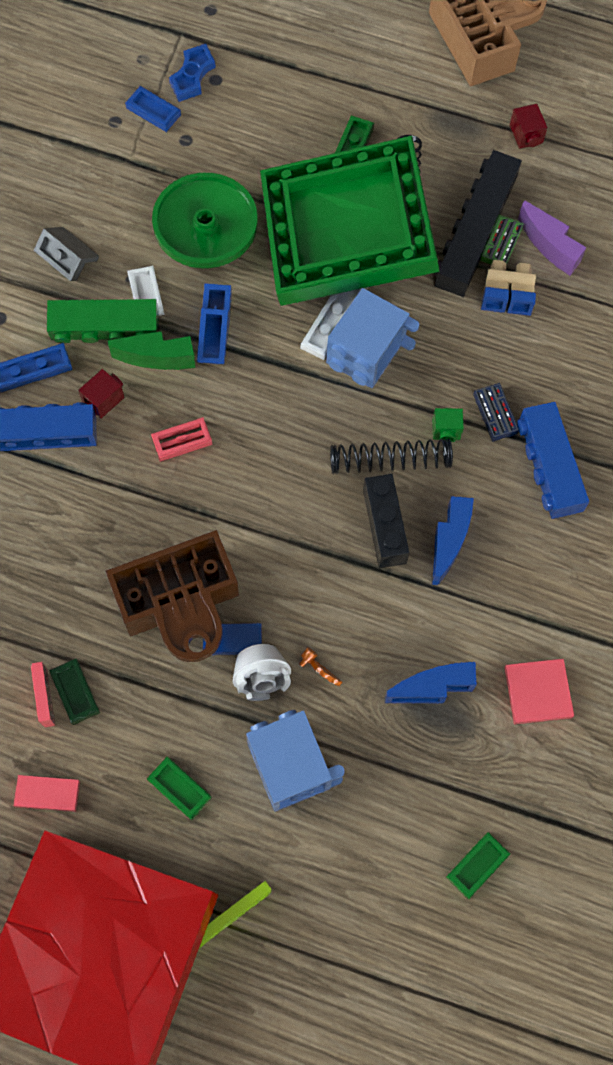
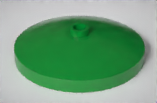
M205 172L181 177L168 185L156 200L152 213V224L159 246L173 260L194 268H215L233 262L248 250L256 236L258 218L252 196L239 182L221 174Z

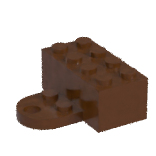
M217 530L105 571L130 637L158 627L168 651L177 659L186 662H198L207 659L218 649L222 640L223 630L215 605L238 597L239 590L237 579ZM193 639H203L206 642L204 650L201 652L191 651L189 644Z

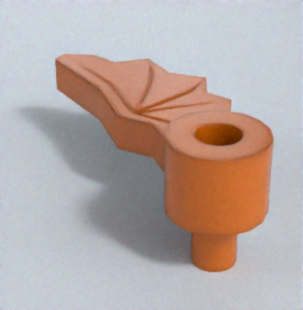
M307 647L301 655L303 659L299 664L304 667L307 662L310 663L322 677L340 686L342 681L315 660L318 656L316 652Z

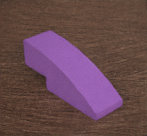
M524 201L518 217L519 222L524 223V232L544 257L557 268L571 276L581 262L587 247L567 236L568 225L529 202Z

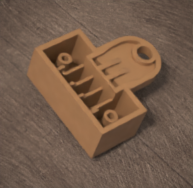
M431 0L429 14L471 87L515 71L521 43L514 30L536 23L544 14L547 0Z

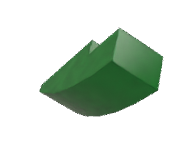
M162 331L108 340L111 357L127 364L160 370L196 368L190 336L163 341Z

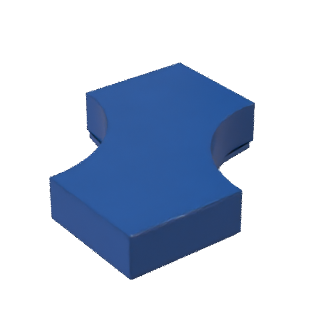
M207 44L183 51L185 58L183 66L178 72L169 77L170 85L178 102L201 95L200 83L203 76L216 68L215 60Z

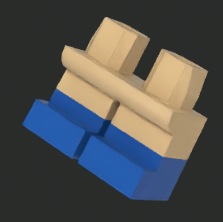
M493 260L484 283L481 310L504 313L508 303L507 313L531 316L536 300V293H534L536 274H532L531 264H517L515 272L506 271V262Z

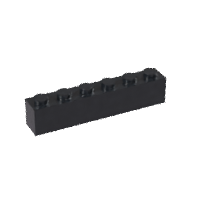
M496 150L492 151L489 159L484 158L479 171L482 176L480 179L475 178L470 191L473 194L472 198H466L461 213L464 214L462 220L457 218L452 230V234L455 235L452 240L448 239L444 246L442 254L445 257L443 261L438 260L440 272L433 273V275L437 276L435 287L461 297L465 296L498 217L501 215L517 179L522 163L521 159Z

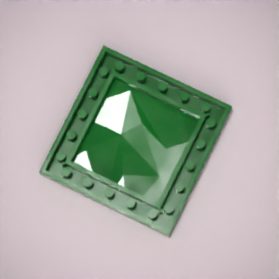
M412 136L260 170L276 295L280 306L440 272Z

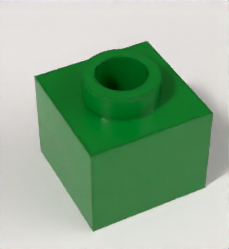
M435 408L432 418L433 440H444L445 438H449L451 442L460 440L464 429L463 409Z

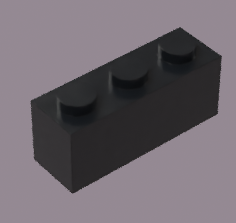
M393 473L367 477L364 479L363 494L378 567L385 568L407 564L410 552Z

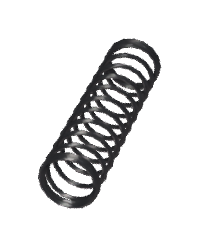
M449 438L440 439L435 448L433 441L429 439L424 450L423 443L418 440L413 451L411 442L407 440L402 453L401 445L396 441L391 454L390 446L385 441L382 445L380 456L378 445L374 442L371 446L370 458L366 444L362 443L359 451V460L356 447L352 443L349 447L348 462L344 446L340 444L337 452V446L334 444L330 446L331 471L333 475L339 473L340 450L342 448L346 472L350 473L351 450L353 447L357 471L360 473L362 449L364 446L368 469L371 473L375 445L379 468L382 472L384 448L386 445L391 471L393 472L396 444L400 452L402 470H405L407 444H409L413 469L416 470L418 443H420L422 449L424 469H427V453L430 442L434 452L435 468L437 469L441 441L443 443L445 467L451 468L453 464L452 443Z

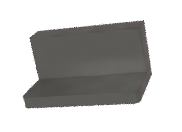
M64 227L44 228L34 248L38 255L70 281L78 280L85 263L96 262L99 258L94 251Z

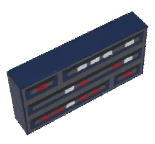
M500 383L474 390L473 396L492 442L517 435L519 428Z

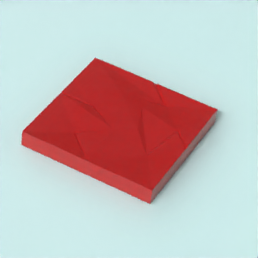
M44 830L0 934V1032L77 1065H156L219 895L205 888Z

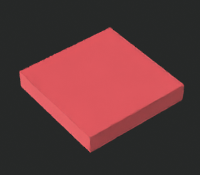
M564 659L510 664L504 667L514 725L574 717Z

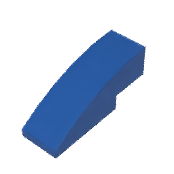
M204 283L197 363L221 365L225 363L233 291L231 285Z
M451 496L448 504L447 522H438L432 585H439L460 552L472 517L474 498Z
M453 663L417 673L389 689L385 695V703H444L447 698V692H473L477 685L476 663Z

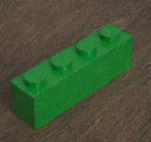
M156 299L47 300V333L51 340L57 343H70L71 340L96 343L98 340H113L159 332V312Z

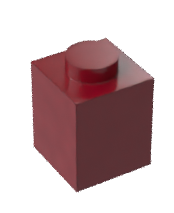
M538 103L513 109L510 127L519 149L536 147L542 144L548 127Z
M101 369L78 390L82 402L93 404L95 413L100 419L125 398L122 390V381L113 373L109 375L104 369Z

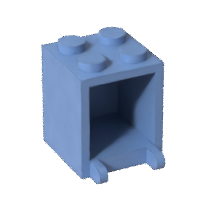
M362 288L328 336L326 363L334 371L343 372L352 377L357 384L373 388L401 346L407 350L415 348V340L407 336L406 332L407 330L416 332L419 328V322L409 317L410 314Z
M296 710L285 712L279 716L280 720L268 724L267 721L257 723L250 727L251 732L246 733L248 747L274 812L330 790V788L341 784L345 771L341 765L327 768L304 710L298 713Z

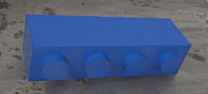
M78 402L68 406L47 404L45 407H31L28 405L12 409L0 407V451L97 446L96 413L93 404Z
M556 402L524 408L520 419L517 421L520 435H524L527 443L525 446L527 458L533 461L535 467L533 472L536 484L541 486L544 509L546 511L549 510L551 519L584 512L589 504V499Z

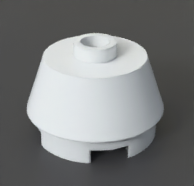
M253 645L238 654L233 675V685L237 688L238 693L246 694L247 700L270 699L269 693L275 692L280 688L283 692L288 689L291 683V667L273 645Z

